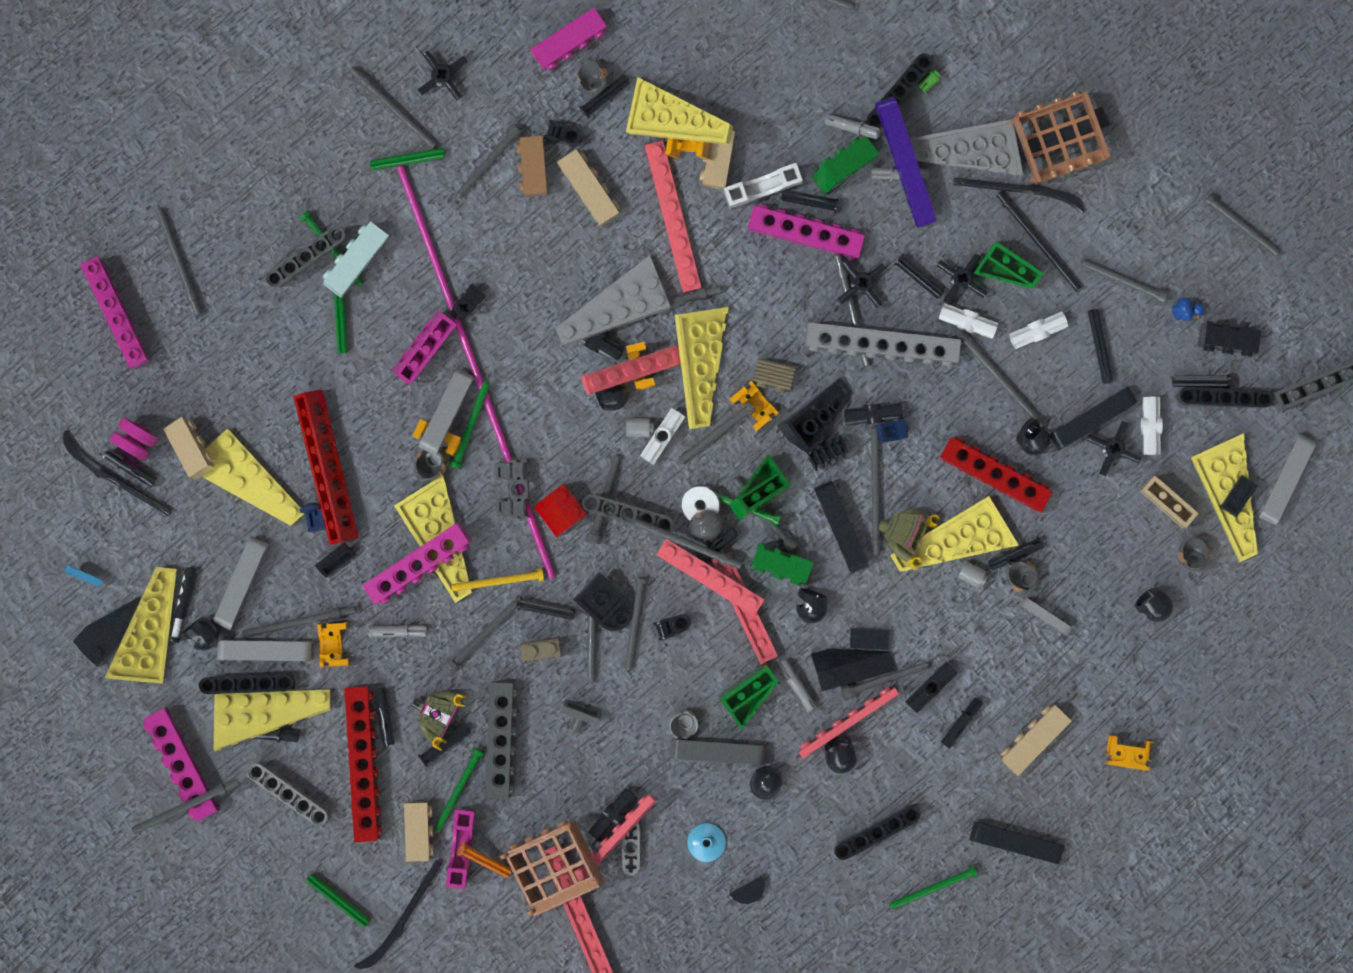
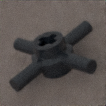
M429 50L426 51L423 56L433 70L431 72V80L417 89L419 93L423 95L434 86L447 87L456 101L461 99L463 96L452 82L454 72L468 62L466 58L462 56L448 66L446 64H438ZM440 72H443V74L446 72V74H445L446 78H445V79H442V78L439 79V77H440L439 73H440Z
M975 253L965 268L961 267L956 270L942 260L938 262L936 266L951 276L952 287L943 299L946 304H950L959 290L963 291L968 288L982 298L986 296L988 292L973 282L972 271L981 259V256ZM965 275L967 282L959 283L957 276Z
M846 259L841 264L852 277L851 288L842 294L838 301L843 304L855 294L867 295L876 308L880 307L883 303L872 291L874 286L873 280L886 270L885 265L881 263L869 274L865 272L858 273L848 259ZM864 280L866 284L860 287L858 284Z
M1124 421L1121 422L1115 437L1105 441L1088 434L1086 441L1101 447L1106 457L1099 472L1102 476L1106 477L1113 460L1124 457L1137 464L1141 461V456L1125 450V444L1122 439L1129 424ZM1117 445L1118 452L1111 453L1112 449H1109L1110 446Z

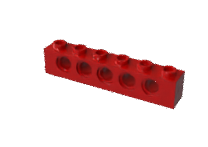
M957 436L954 439L952 437L949 438L939 456L940 460L1036 512L1042 513L1053 493L1049 491V486L1042 482L1036 484L1032 481L1033 478L1025 473H1022V475L1016 473V468L1011 465H1001L998 463L999 459L992 455L987 457L981 454L982 450L973 445L971 448L964 445L965 441ZM959 450L966 451V460L962 461L958 458ZM977 459H981L984 462L982 470H978L974 466ZM994 468L1001 471L999 479H995L991 475ZM1011 477L1016 478L1018 481L1016 488H1011L1008 484ZM1028 486L1035 490L1033 497H1028L1025 494Z

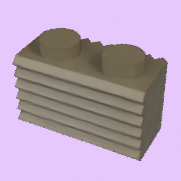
M758 358L753 382L756 383L757 387L767 389L768 385L775 387L774 391L785 393L786 390L790 391L796 367Z
M559 638L520 644L522 661L524 663L526 661L530 662V660L537 661L538 659L545 660V658L561 657Z

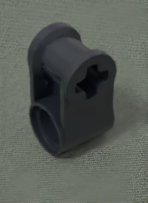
M555 120L548 121L550 125L547 134L543 137L545 140L570 147H576L581 143V134L576 128ZM570 133L577 134L575 141L567 140Z
M472 283L452 307V316L457 320L465 319L485 299L486 295ZM461 307L464 308L462 313L459 311Z
M684 614L653 623L659 635L658 641L688 630L691 625L689 617ZM679 618H684L687 621V626L684 629L677 626Z

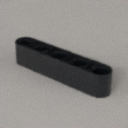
M926 53L920 54L881 100L894 96L898 106H900L930 71L933 65L932 57ZM925 59L928 61L929 66L923 68L919 65V61ZM914 74L917 80L909 82L906 76ZM901 88L904 91V95L898 97L895 95L894 90ZM876 106L866 119L867 125L873 126L869 121L872 117L879 119ZM880 122L879 125L874 126V127H877V128L881 129V128H882L881 122Z
M1103 106L1094 109L1100 129L1110 125ZM1085 113V114H1083V115H1081V116H1079V117H1077V118L1086 116V115H1088V114ZM1089 119L1076 123L1080 136L1094 132ZM1072 125L1059 129L1063 142L1077 138ZM1055 131L1042 135L1046 149L1059 144ZM1038 137L1027 140L1031 153L1042 150ZM1020 143L1018 144V147L1021 151V154L1025 162H1028L1023 147Z
M1129 386L1050 433V438L1057 450L1060 451L1137 404L1138 401Z
M1185 387L1179 390L1176 396L1177 401L1181 405L1263 409L1271 406L1274 401L1272 393L1267 390ZM1184 391H1188L1191 394L1190 401L1183 399L1182 394ZM1203 392H1207L1210 395L1209 402L1202 400ZM1222 393L1228 394V403H1224L1221 400ZM1241 394L1248 396L1247 404L1240 401ZM1261 394L1267 397L1268 401L1265 405L1259 401Z
M832 480L814 487V491L850 573L853 574L869 567Z
M290 674L205 677L199 682V690L203 694L285 692L293 689L295 686V679ZM284 677L290 680L288 688H284L281 685V680ZM264 678H268L271 681V686L268 689L262 686ZM226 679L232 682L230 690H226L223 686ZM245 679H249L251 681L252 685L250 689H245L243 687V681ZM207 680L213 683V688L210 691L204 687V683Z
M912 805L905 806L839 841L834 846L835 856L840 860H846L913 825L920 818L919 810ZM913 809L916 812V816L914 819L909 820L906 818V812ZM896 818L899 821V825L897 828L892 829L889 827V821ZM876 827L882 830V834L878 838L873 837L871 834L872 830ZM859 836L865 839V843L861 847L856 846L854 843L855 839ZM842 845L848 848V852L844 856L837 853L838 848Z
M976 821L973 822L969 840L1059 865L1065 848L1064 845Z

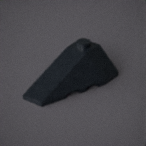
M838 378L778 425V428L790 443L805 453H810L825 439L826 433L832 427L836 416L844 407L851 395V391L842 379Z
M140 597L86 626L73 640L82 654L96 667H102L119 648L139 605Z
M826 649L811 653L821 691L895 671L890 652Z

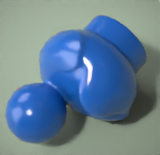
M1180 298L1177 304L1172 306V312L1176 320L1190 321L1193 315L1199 319L1204 314L1205 308L1200 303L1194 304L1191 308L1190 298Z

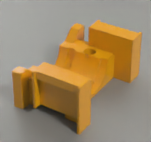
M667 139L665 155L680 159L681 151L697 152V157L712 161V159L708 158L710 145L708 142Z
M645 341L626 346L629 360L639 358L641 351H646ZM644 376L634 380L636 390L655 386L654 378L645 379Z
M750 381L748 383L749 389L743 386L731 398L729 397V400L733 405L739 400L744 407V403L750 402L756 410L755 413L752 414L750 412V414L757 421L752 428L758 433L762 426L768 421H772L769 416L772 413L776 416L778 412L765 399L755 384ZM760 412H764L765 415L761 416Z
M420 419L412 436L421 440L429 423ZM448 432L444 442L449 445L446 453L454 456L461 442L460 437Z
M348 622L326 623L327 628H323V624L317 625L320 640V667H325V662H329V668L332 666H350V659L342 658L341 629H348Z
M1107 735L1108 743L1105 754L1111 755V759L1105 760V764L1150 770V767L1146 766V761H1151L1149 760L1150 745L1154 742L1144 740L1143 748L1117 744V736Z

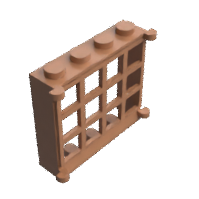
M1077 91L1070 94L1071 98L1064 100L1061 97L1053 100L1051 105L1045 106L1044 103L1034 107V111L1027 112V110L1018 112L1016 113L1017 117L1009 121L1010 126L1015 125L1033 178L1029 179L1030 183L1035 182L1037 185L1103 162L1111 157L1087 92ZM1083 102L1088 115L1074 119L1070 106ZM1066 108L1070 121L1057 125L1053 112ZM1049 114L1053 127L1040 131L1036 118ZM1089 119L1094 132L1080 136L1076 123ZM1032 120L1036 133L1025 136L1021 123ZM1072 125L1077 138L1063 142L1059 129ZM1055 131L1059 144L1046 149L1042 135ZM1096 136L1100 149L1087 153L1082 140ZM1038 137L1042 150L1031 153L1027 140ZM1078 142L1083 155L1069 159L1065 146ZM1061 148L1066 161L1052 165L1048 152ZM1044 154L1048 167L1038 171L1033 157Z
M566 819L556 824L558 827L552 830L549 827L540 832L541 836L535 837V835L524 839V844L519 845L517 842L508 847L509 851L499 856L501 860L507 859L531 909L526 912L528 916L533 914L535 917L605 883L575 820L568 822ZM568 831L574 844L562 848L557 835ZM552 838L558 851L547 856L541 843ZM537 845L543 858L531 863L526 850ZM576 847L582 860L570 865L564 852ZM522 853L527 866H521L516 854ZM561 855L566 868L555 872L549 859ZM545 862L551 875L539 879L534 866ZM584 864L590 877L579 882L573 869ZM530 869L535 880L532 884H530L524 872ZM568 871L574 885L563 889L557 876ZM553 878L559 891L547 896L542 883ZM535 886H538L543 896V899L539 901L533 890Z

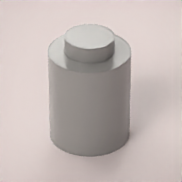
M650 418L626 419V437H649L650 434H653V422H650Z
M965 560L957 578L978 588L979 585L983 586L988 576L985 575L986 570Z

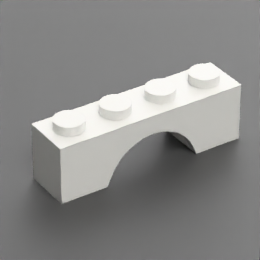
M794 163L760 178L725 187L724 194L731 209L800 185L803 180L797 163Z

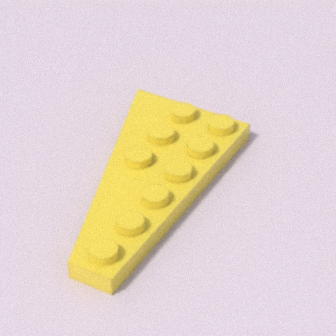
M639 77L637 78L626 133L729 145L733 129L731 124Z
M729 307L675 315L689 429L710 426L713 408L712 397L713 391L716 389L715 378L719 370L723 346L721 341L726 327L724 322Z
M226 429L206 448V451L214 459L213 464L215 468L202 476L203 478L290 526L294 525L304 515V513L299 512L301 507L229 429Z
M1244 433L1190 457L1239 562L1258 554L1251 497L1237 518L1221 509L1220 505L1241 475L1249 479Z
M444 475L394 505L420 547L455 524ZM450 539L446 541V546L449 549L454 547V543ZM432 549L430 555L436 560L438 553ZM459 551L453 554L454 558L444 564L442 561L437 565L438 569L435 570L455 603L472 593L471 589L452 591L451 589L452 584L469 582L463 553Z
M988 496L926 533L921 540L916 555H912L913 558L919 557L922 560V564L918 561H913V564L920 568L1018 546V543ZM894 553L890 555L900 572L912 569L909 561H903Z
M155 568L105 678L163 684L177 569Z
M330 689L215 694L214 751L216 752L223 747L238 744V742L245 739H252L277 730L281 726L291 725L298 720L330 711Z

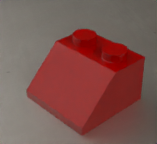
M564 484L534 506L556 538L587 515Z

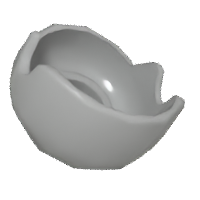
M689 710L677 711L669 721L670 732L676 739L690 738L697 732L699 727L697 716Z

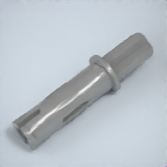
M832 114L826 116V118L830 119H825L826 126L853 132L860 137L863 135L877 139L880 136L879 128L867 125L863 121L859 123Z
M892 166L890 168H872L871 178L900 180L897 169L892 168ZM927 168L920 169L923 180L928 181L929 170Z
M425 625L369 626L370 638L406 637L408 639L413 636L427 635V627Z
M787 659L780 661L778 667L787 679L785 681L790 684L806 711L809 712L816 708L818 705L814 702L798 677L799 673L794 671Z

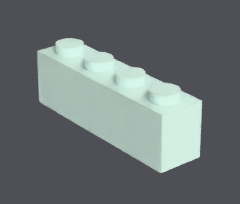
M371 221L368 225L364 224L360 228L358 238L356 240L352 239L346 246L347 252L344 255L340 254L334 262L336 266L333 270L329 268L323 276L325 279L323 285L340 298L344 296L388 240L389 235Z

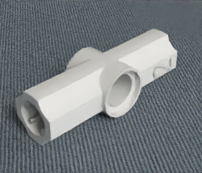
M945 303L938 318L957 326V328L963 331L975 332L993 339L998 326L997 322L980 317L978 313L967 309L961 310Z
M1060 312L1046 319L1042 318L1032 322L1027 327L1009 334L1013 347L1018 349L1029 343L1043 340L1049 337L1050 334L1067 328L1068 323L1063 312Z
M1143 397V417L1141 418L1143 455H1160V434H1162L1163 429L1162 417H1160V397Z
M671 408L640 457L654 465L685 416ZM661 431L668 434V439L664 442L657 439V434Z

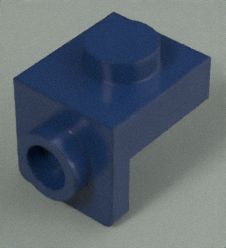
M905 419L876 425L879 443L908 438V426Z
M308 503L305 504L306 507L299 509L300 513L306 514L308 532L314 533L326 529L320 505Z

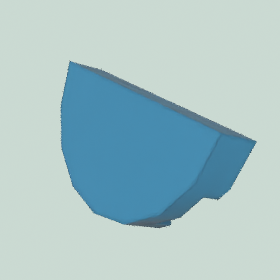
M66 566L65 573L95 586H101L102 579L73 566Z

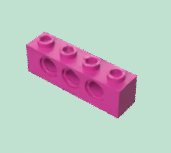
M437 310L391 371L411 385L457 324Z

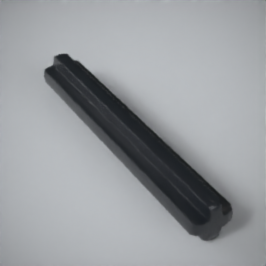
M1092 309L1088 311L1102 383L1108 384L1113 382L1101 319L1099 310Z

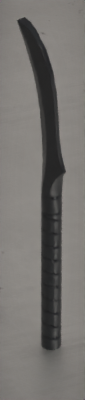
M963 178L953 179V185L1021 192L1054 198L1067 203L1080 213H1084L1080 201L1071 194L1040 187L1035 183L1021 186Z
M64 431L63 442L67 451L76 460L89 468L97 478L110 481L165 515H170L172 509L91 461L76 447L68 432Z
M435 860L385 941L373 954L355 964V968L365 969L376 964L395 940L403 934L405 923L441 867L442 863Z

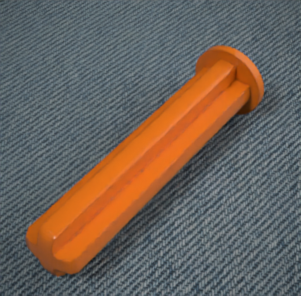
M465 841L460 844L457 850L458 856L462 854L506 878L511 874L512 869L468 846Z

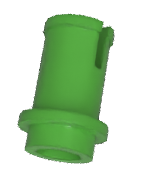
M933 69L929 71V75L917 86L926 94L930 88L937 82H940L942 77Z

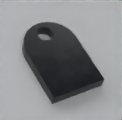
M600 572L573 599L590 617L608 631H619L625 628L633 616V607L629 599ZM624 613V621L617 623V614Z

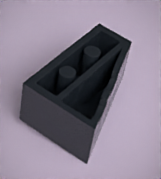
M1206 321L1200 327L1198 347H1202L1203 351L1214 352L1217 349L1222 350V354L1233 355L1234 352H1238L1243 357H1252L1259 352L1261 330L1232 327L1229 324L1218 325L1213 324L1212 321Z

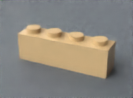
M574 150L557 162L558 166L601 228L619 215L618 209L620 207L615 199L610 200L607 195L610 192L604 183L599 184L596 179L599 176L593 167L589 169L586 164L588 160L583 152L578 153L577 150Z
M1048 704L1040 712L1042 716L1038 720L1033 719L1027 727L1029 729L1024 734L1021 732L1014 739L1015 743L1011 748L1007 746L1000 753L1002 755L1000 760L1016 776H1019L1071 722L1056 705L1052 704L1050 706Z

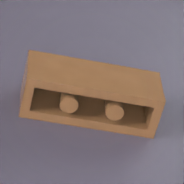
M543 136L520 137V143H516L517 155L521 154V162H518V171L523 175V181H519L520 192H524L525 197L546 196L548 191Z

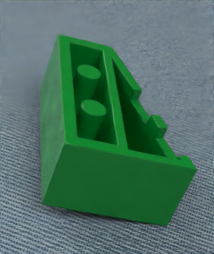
M867 136L861 139L859 137L855 138L849 143L850 146L848 148H840L835 152V157L831 159L829 156L820 163L822 166L813 174L812 179L824 195L879 155Z
M996 241L974 272V274L1030 289L1035 287L1044 274Z
M769 454L761 461L729 505L740 521L784 493L791 486Z
M759 543L751 566H754V571L765 574V571L773 573L772 577L783 580V577L791 579L790 583L801 586L802 583L806 584L813 562Z
M763 663L719 694L718 697L740 729L743 730L746 723L776 686L778 680L768 666Z

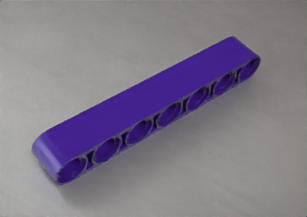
M894 96L876 102V110L916 227L921 228L935 223L936 216L898 103Z

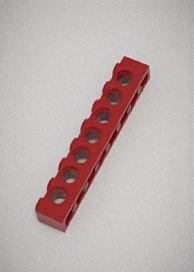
M323 390L308 391L295 395L293 398L329 544L334 545L358 539V530Z
M369 686L344 688L354 843L378 841L379 836H382V826L378 825V817H381L380 805H377L376 798H379L380 792L379 786L375 784V778H378V767H374V759H377V749L373 748L376 732L375 728H372L371 721H374L375 716L374 709L370 707V701H373V690H369ZM357 701H362L365 705L362 712L355 709ZM358 720H363L366 723V728L363 731L358 730L356 727ZM360 739L367 742L365 750H361L357 746ZM363 758L368 761L367 769L359 767L360 759ZM362 778L369 780L370 785L368 788L361 787L360 780ZM363 797L370 799V807L362 806L361 800ZM365 816L372 819L370 827L363 825L362 820Z

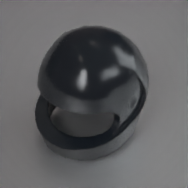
M624 383L595 393L602 410H619L625 406L629 399V391Z
M1032 417L1020 429L1016 442L1026 454L1036 456L1048 449L1050 435L1047 429L1042 430L1039 427V421Z
M800 588L797 594L804 601V605H796L798 616L806 623L820 622L827 614V597L814 590Z
M1151 588L1144 592L1134 605L1139 613H1144L1147 619L1154 622L1165 621L1173 611L1171 598L1158 588ZM1152 597L1147 603L1143 604L1144 601Z
M202 616L187 627L180 636L183 640H194L195 645L193 648L205 651L216 645L219 639V630L212 621Z
M836 737L825 744V760L829 769L835 773L844 774L855 767L857 763L855 749L848 737ZM837 744H848L839 751L829 752Z
M763 766L756 769L750 780L752 793L757 798L764 800L774 797L783 785L780 772L771 766Z

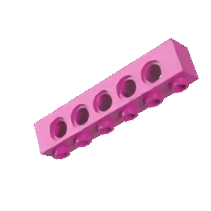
M762 204L753 206L747 230L858 260L865 235L861 234V231L856 229H850V231L843 230V226L832 224V226L824 225V221L818 219L809 221L806 220V216L795 214V216L787 215L788 212L781 209L772 211L769 210V206ZM768 216L773 217L775 223L771 226L766 225L764 219ZM789 221L793 224V229L787 231L783 228L782 224ZM808 226L811 228L812 233L805 236L802 234L801 228ZM822 231H827L830 234V239L824 241L820 238L819 234ZM845 236L848 238L849 243L845 246L840 245L838 238Z
M96 256L81 263L80 266L129 368L134 370L150 362L148 354L103 260Z
M458 522L362 586L374 605L378 603L383 605L391 600L390 596L395 592L398 595L407 589L406 585L410 582L415 584L423 579L421 575L428 572L430 574L437 570V565L442 561L445 564L454 558L453 554L457 551L460 553L470 548L468 544L473 542L462 523ZM448 539L453 541V549H449L446 546ZM432 549L438 553L436 560L430 555ZM416 560L421 561V570H418L415 567ZM401 570L405 571L407 575L406 580H402L399 577ZM385 581L391 584L389 591L384 588Z
M163 708L144 718V728L154 738L152 743L157 751L160 750L163 756L161 761L165 768L168 767L171 772V781L174 785H178L180 789L178 794L181 800L187 802L193 799L195 794L202 795L210 791L168 708ZM160 726H164L167 729L165 736L159 735L158 729ZM169 743H173L176 747L173 754L167 751ZM178 760L184 762V769L182 771L176 768ZM186 777H190L193 780L191 788L186 787L184 784ZM211 798L187 811L191 819H195L197 822L220 809L215 799Z

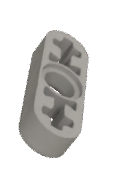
M1025 598L1021 604V607L1066 636L1073 629L1028 598Z
M639 823L635 825L637 829L633 831V836H637V839H625L624 837L622 840V868L624 873L630 876L637 874L640 869ZM628 842H634L637 845L635 852L630 853L626 850ZM625 855H637V859L633 858V865H637L633 872L626 868V865H629V858L625 859Z

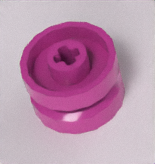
M122 417L118 427L126 435L113 431L108 440L134 457L146 461L150 452L141 444L154 447L159 438L137 422H132Z

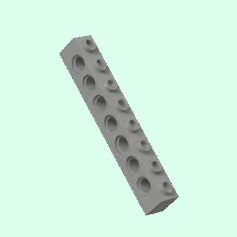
M808 323L804 347H809V351L820 352V349H828V353L839 354V351H845L847 355L858 356V353H864L868 358H877V355L885 356L886 360H896V357L904 358L905 362H915V359L923 360V364L934 365L935 361L942 362V366L953 367V364L959 363L961 340ZM822 334L830 336L828 344H824L821 341L820 337ZM841 336L848 337V346L841 345ZM860 338H865L868 341L867 348L859 346ZM879 340H884L887 343L886 350L878 348ZM898 342L906 345L905 352L897 350ZM918 344L923 345L925 348V352L922 355L916 352ZM937 346L944 350L942 357L935 354Z

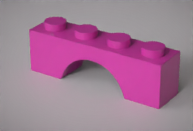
M455 809L446 887L459 889L467 887L470 859L462 854L458 856L457 850L463 841L467 842L468 846H472L476 810Z

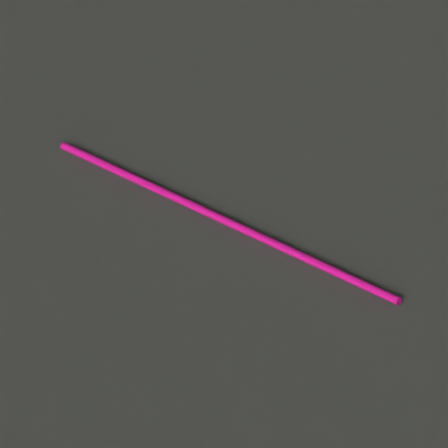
M404 165L399 166L397 171L451 313L455 302ZM452 316L453 322L457 324L455 326L480 391L484 380L462 321ZM487 392L484 405L505 462L510 463L513 459ZM522 484L515 486L518 495H522L525 492ZM526 499V516H530L527 521L548 578L551 579L556 577L530 504L528 499Z

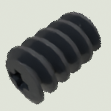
M839 435L838 442L834 438L831 439V445L825 441L824 448L819 444L817 451L813 449L807 456L814 470L818 471V464L825 468V461L832 465V458L839 462V455L846 459L848 449L842 436Z

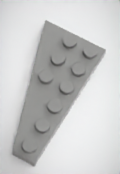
M1013 119L909 138L917 162L1023 176L1014 125L1010 126L1009 121Z
M650 255L556 327L562 347L670 309V304Z

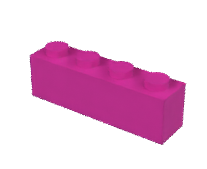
M592 8L532 47L530 51L542 70L550 71L558 66L557 62L564 59L565 61L574 55L573 52L577 49L583 50L589 46V41L596 38L598 40L606 34L607 26L596 9Z

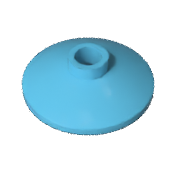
M703 823L691 830L687 845L694 858L699 861L710 862L722 855L725 850L726 839L719 827L714 824ZM706 839L710 841L708 847L703 845V841Z

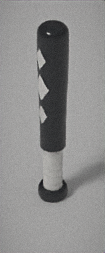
M186 567L174 617V628L172 635L168 638L170 642L180 643L181 624L185 619L196 576V569Z

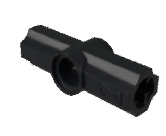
M603 333L580 341L585 347L596 353H601L615 362L618 361L625 349L608 339Z
M902 403L864 405V407L844 409L846 426L865 423L870 425L883 423V421L903 419Z
M946 661L905 702L917 714L958 673ZM930 682L936 684V690L933 693H929L926 689L927 684Z
M624 788L613 803L611 802L600 815L601 817L593 824L588 833L601 842L611 829L619 824L626 815L625 813L638 798L627 788Z

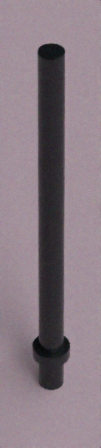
M1000 191L996 197L1001 201V206L1003 208L1006 207L1075 292L1082 288L1011 203V198L1008 199Z

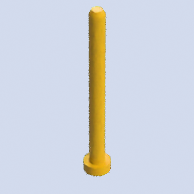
M538 568L537 572L455 583L451 585L452 591H461L535 579L541 582L544 581L543 570Z

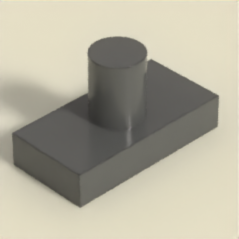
M565 701L561 711L563 714L574 717L570 729L575 732H581L584 721L597 726L601 717V713L569 701Z

